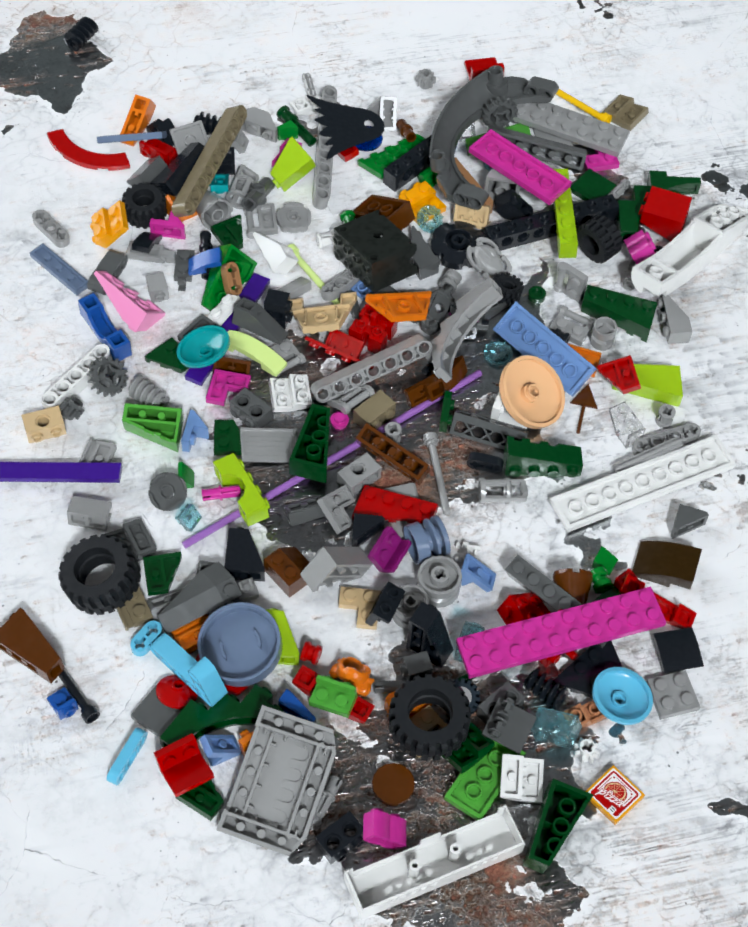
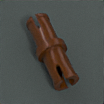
M399 119L396 126L400 134L408 142H414L416 135L413 132L412 126L407 124L404 119Z

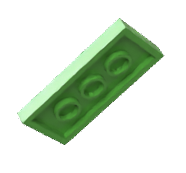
M495 742L494 747L486 756L469 770L459 774L444 796V800L476 821L484 818L500 794L502 754L525 757L526 752L521 750V753L518 754Z

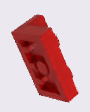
M150 139L147 142L141 140L139 142L140 154L144 157L151 159L160 155L164 162L169 165L178 156L174 147L158 139Z

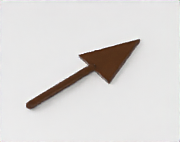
M589 384L570 402L571 404L582 406L576 431L577 434L581 431L585 407L598 409Z

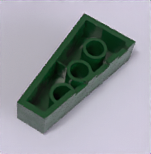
M554 778L546 788L522 866L542 874L546 871L587 804L592 799L593 794Z

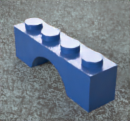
M92 293L79 299L78 305L81 316L100 342L109 347L113 360L118 358L121 361L131 356L130 341L121 329L117 331L104 310L103 304L97 296Z

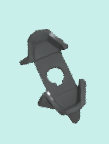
M452 284L447 285L445 288L437 289L431 294V298L434 297L433 302L428 310L426 320L421 321V330L428 335H434L441 329L440 323L444 321L447 312H450L451 302H455L451 294L454 288ZM440 304L444 309L443 312H436L435 305Z

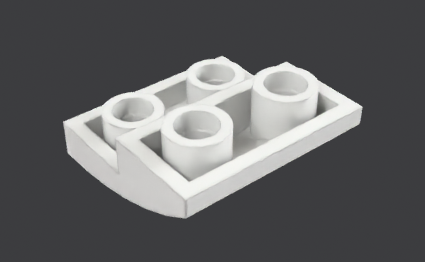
M289 374L288 378L269 379L268 384L273 412H290L311 407L312 399L307 374Z

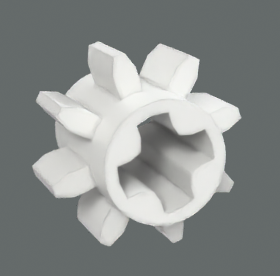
M580 737L579 744L574 743L573 749L576 752L573 757H578L581 764L588 761L592 764L593 757L598 758L600 752L596 750L599 744L594 743L591 737L588 739Z

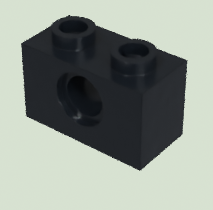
M268 289L264 301V309L284 329H286L288 323H291L293 312H291L293 301H290V293Z

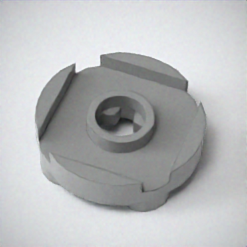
M299 202L286 203L283 208H279L277 211V224L282 232H306L311 223V211L309 208L307 210L304 204Z

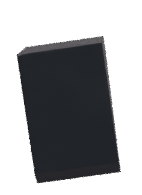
M354 513L352 547H359L383 530L385 518L378 515Z

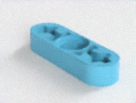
M139 727L135 728L107 775L108 782L116 786L120 784L144 745L148 736L147 731Z

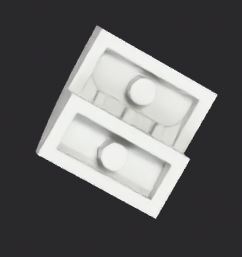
M502 754L500 798L541 804L544 759Z

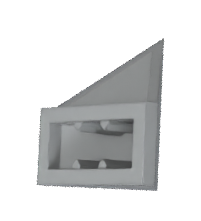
M380 96L367 110L381 117L385 126L384 130L396 131L397 97Z

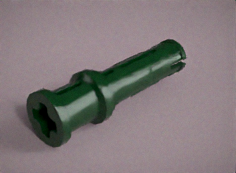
M282 106L277 111L279 119H282L285 123L291 120L297 125L298 135L309 147L316 143V138L299 122L298 116L293 114L288 106Z

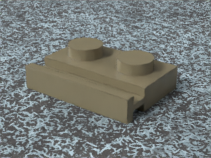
M138 587L137 592L132 593L133 598L124 603L125 606L116 608L126 631L129 628H135L153 621L152 613L140 587Z

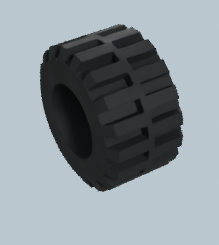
M141 182L138 185H132V188L128 187L126 192L123 193L122 202L125 203L127 221L131 226L147 229V227H150L151 218L165 220L167 216L165 193L156 184L150 185L148 182L142 184Z
M595 215L579 226L576 231L578 245L582 252L591 261H595V263L602 264L622 249L623 242L621 241L620 231L605 216Z

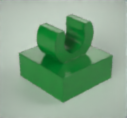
M429 167L421 172L417 178L420 183L426 181L431 187H434L437 184L436 177L438 174Z

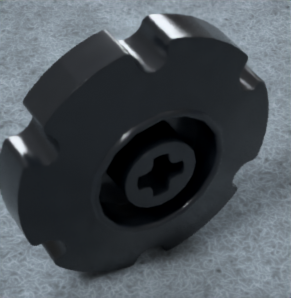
M455 221L452 225L444 223L433 232L430 247L434 255H437L442 261L444 267L462 270L463 266L472 268L466 257L467 247L469 245L471 247L477 246L476 239L485 236L481 230H474V225L467 222Z

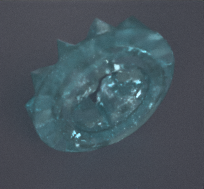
M432 205L422 207L417 214L419 227L427 233H433L436 228L443 224L444 216H442L441 210ZM435 215L433 218L434 222L431 221L426 223L429 219V216Z
M498 339L496 342L491 340L489 344H486L483 354L489 363L504 365L511 360L513 351L511 350V345H507L506 341L500 342ZM497 348L500 349V354H499V356H498V354H497V352H496V349H497Z

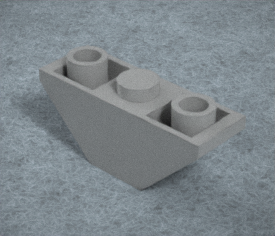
M256 107L246 109L247 118L241 130L276 143L277 128L270 113Z

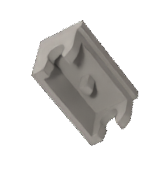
M73 496L67 510L68 525L107 531L112 513H109L112 503Z

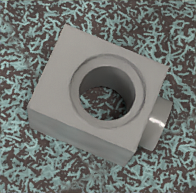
M163 272L146 275V284L151 302L168 300V286Z

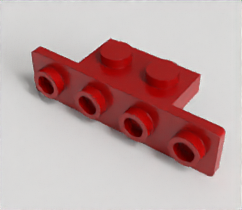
M335 330L330 332L325 344L307 336L305 337V340L309 342V346L318 349L320 346L325 349V353L334 356L336 353L341 356V360L347 363L361 361L359 357L365 342L341 331Z

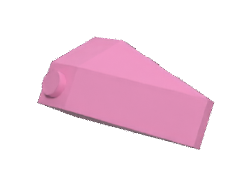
M95 271L94 275L122 320L128 324L130 330L134 332L147 331L165 316L166 313L150 300L144 301L139 298V293L135 290L124 288L125 284L107 271Z

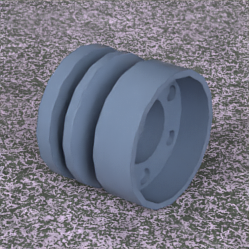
M437 515L432 516L430 520L428 518L424 519L423 527L419 522L404 526V538L412 542L408 551L416 565L422 564L426 559L430 558L431 553L433 556H446L450 554L451 547L448 533L442 520Z

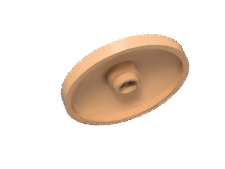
M530 355L520 356L505 366L500 376L499 390L502 402L511 417L519 424L531 429H542L555 423L560 418L565 405L564 388L556 371L546 361Z

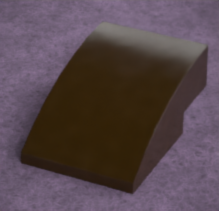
M641 541L632 572L638 578L666 587H670V584L690 590L702 549L672 542Z

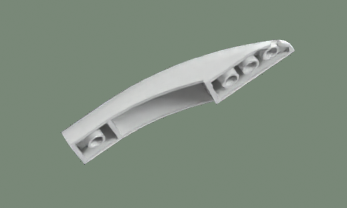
M720 204L695 216L693 221L671 242L632 268L631 279L634 287L640 293L649 290L654 295L659 296L663 294L667 296L684 285L708 266L748 225V209L741 206L734 207Z

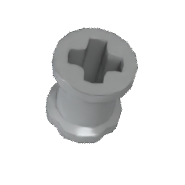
M669 404L660 406L656 424L662 428H669L673 421L672 418L676 414L675 408Z
M397 422L387 423L385 425V436L399 444L401 441V425Z

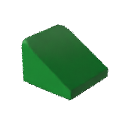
M289 120L278 126V140H286L291 137L297 139V125Z
M179 462L178 475L185 481L187 488H194V471L183 462Z
M601 546L593 561L592 568L604 566L610 576L618 559Z

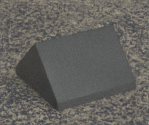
M160 155L151 158L127 180V184L132 186L134 184L138 185L141 182L142 184L150 183L168 165Z

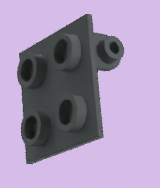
M499 697L482 735L520 754L537 717L515 706L513 699L507 697L506 700H503Z

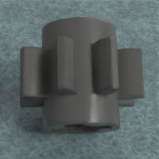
M66 397L60 405L62 416L68 420H73L74 418L78 420L84 412L82 408L83 403L76 397H71L70 400Z

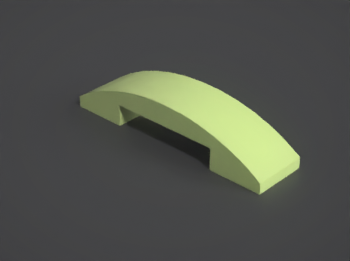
M233 330L227 332L230 337L229 351L237 350L260 363L261 369L277 377L287 366V362L261 341L242 332Z

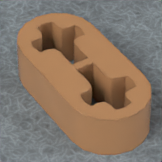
M234 262L224 263L221 266V276L225 293L238 296L243 290L238 265Z

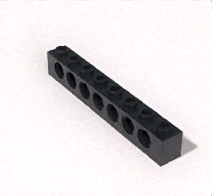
M613 194L573 204L576 231L579 226L595 215L605 216L607 219L615 221L619 205ZM555 209L485 227L484 236L492 240L499 247L500 251L557 236Z

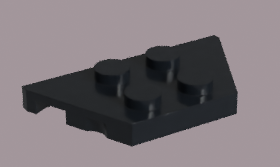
M608 641L603 648L597 644L590 646L558 675L552 684L555 685L557 682H560V686L571 689L570 692L584 694L586 697L593 699L592 686L596 677L607 668L622 667L612 641Z

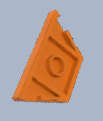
M432 292L366 294L365 302L391 322L426 320Z

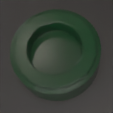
M533 286L529 289L528 299L532 303L539 304L545 300L546 291L543 287Z

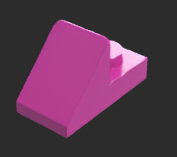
M172 211L168 220L151 218L149 223L151 233L162 235V237L185 240V225L178 217L173 215Z

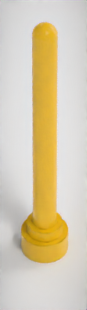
M561 89L556 93L559 97L598 120L607 123L611 122L612 115L596 111Z

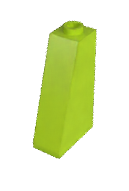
M634 364L641 389L629 394L673 406H680L683 397L680 366ZM612 385V389L618 390L615 386Z

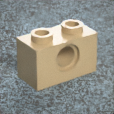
M59 405L21 415L29 444L53 437L57 438L66 434Z

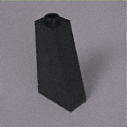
M199 142L188 145L150 184H156L157 187L162 188L165 196L167 194L176 196L203 151L204 145Z

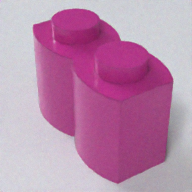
M642 229L624 240L636 264L654 255V250L657 249L648 231L644 233Z
M373 808L370 812L363 815V840L391 850L406 847V820L398 814H388L381 808Z

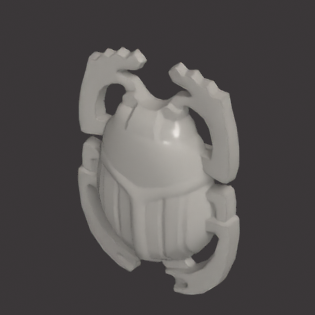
M479 237L476 239L477 246L471 247L469 245L467 247L466 257L469 263L479 273L483 270L482 276L485 280L489 278L488 274L496 276L498 273H510L512 271L509 260L504 255L499 256L501 251L492 240ZM502 261L506 264V269L503 268Z

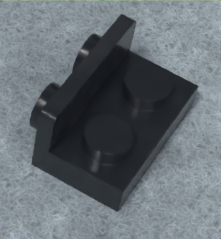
M388 581L381 590L365 623L373 626L376 620L379 622L382 620L389 624L405 594V590Z

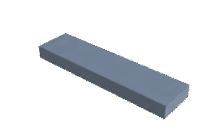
M158 131L98 136L97 143L162 139L167 137V132Z
M44 243L30 252L32 259L76 296L87 289L88 280Z

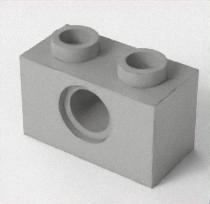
M365 453L362 456H357L352 463L342 466L338 470L337 483L340 487L346 484L352 496H355L363 490L364 485L370 486L381 478L382 467L368 453Z

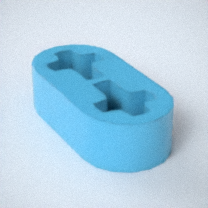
M147 622L133 637L130 646L134 655L140 657L146 655L150 651L148 646L163 634L162 626L159 622ZM155 628L157 629V633L152 632V633L150 634V632H149L150 629H151V630H154ZM143 643L144 648L139 647L137 649L136 644L141 645Z

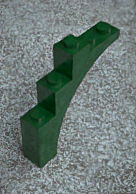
M649 171L647 186L634 185L631 196L632 200H618L619 210L616 223L617 229L622 236L621 241L625 243L624 240L638 232V225L642 216L639 215L641 205H645L646 202H643L645 194L650 192L652 186L682 195L698 194L701 178L667 176V171Z
M257 684L254 685L241 703L233 694H226L208 710L203 703H196L191 699L159 737L160 744L164 748L192 733L197 741L203 735L210 734L219 729L237 725H255L262 705L284 712V710L277 704L273 705V695L266 687L261 688Z

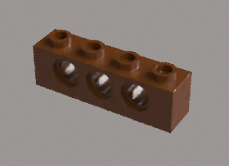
M367 423L355 438L358 445L419 486L430 472V466Z

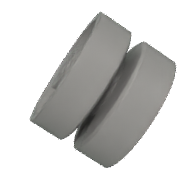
M416 585L400 587L405 590V594L393 616V620L404 629H408L409 620L422 602L429 604L428 594Z

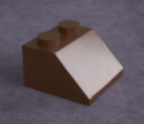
M296 547L278 548L264 558L265 572L289 598L307 585L300 573L310 562Z

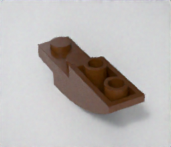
M461 355L454 359L452 379L449 382L445 383L442 378L438 379L432 370L431 376L405 389L404 392L408 406L413 408L426 400L433 402L443 396L445 391H450L468 372L464 357Z

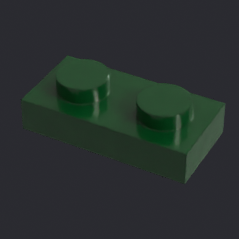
M445 391L439 432L446 433L447 426L452 424L453 415L449 413L450 410L454 411L455 399H452L451 391Z

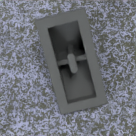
M680 504L670 535L671 538L674 539L705 525L709 516L708 512Z

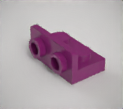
M386 527L367 557L379 572L394 573L408 552L412 542L410 540H402L392 527Z

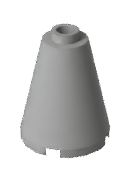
M207 190L196 211L203 226L211 230V226L232 218L230 215L233 207L228 200Z

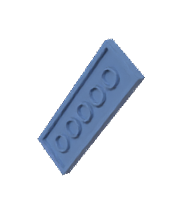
M517 302L511 306L493 328L496 333L523 356H535L546 361L558 374L564 390L572 397L597 369Z

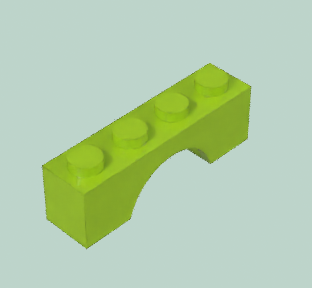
M234 453L213 461L215 475L222 486L239 485L244 492L237 502L239 513L249 527L269 518V502L266 498H262L259 486L253 484L250 472L244 470L243 461L237 459Z

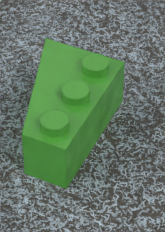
M125 403L122 423L126 431L173 451H179L184 421L182 409Z

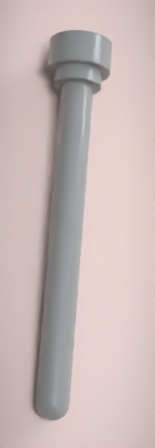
M428 432L423 435L424 445L430 451L443 514L449 515L450 507L436 448L439 442L436 432Z

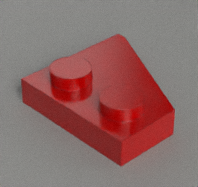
M631 355L597 366L598 372L622 394L641 389Z

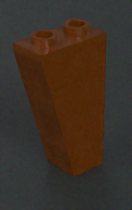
M21 607L0 627V650L49 683H52L65 669L59 655Z

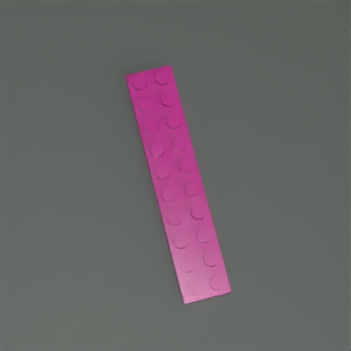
M647 587L456 638V644L468 677L471 679L666 625V620L652 588Z

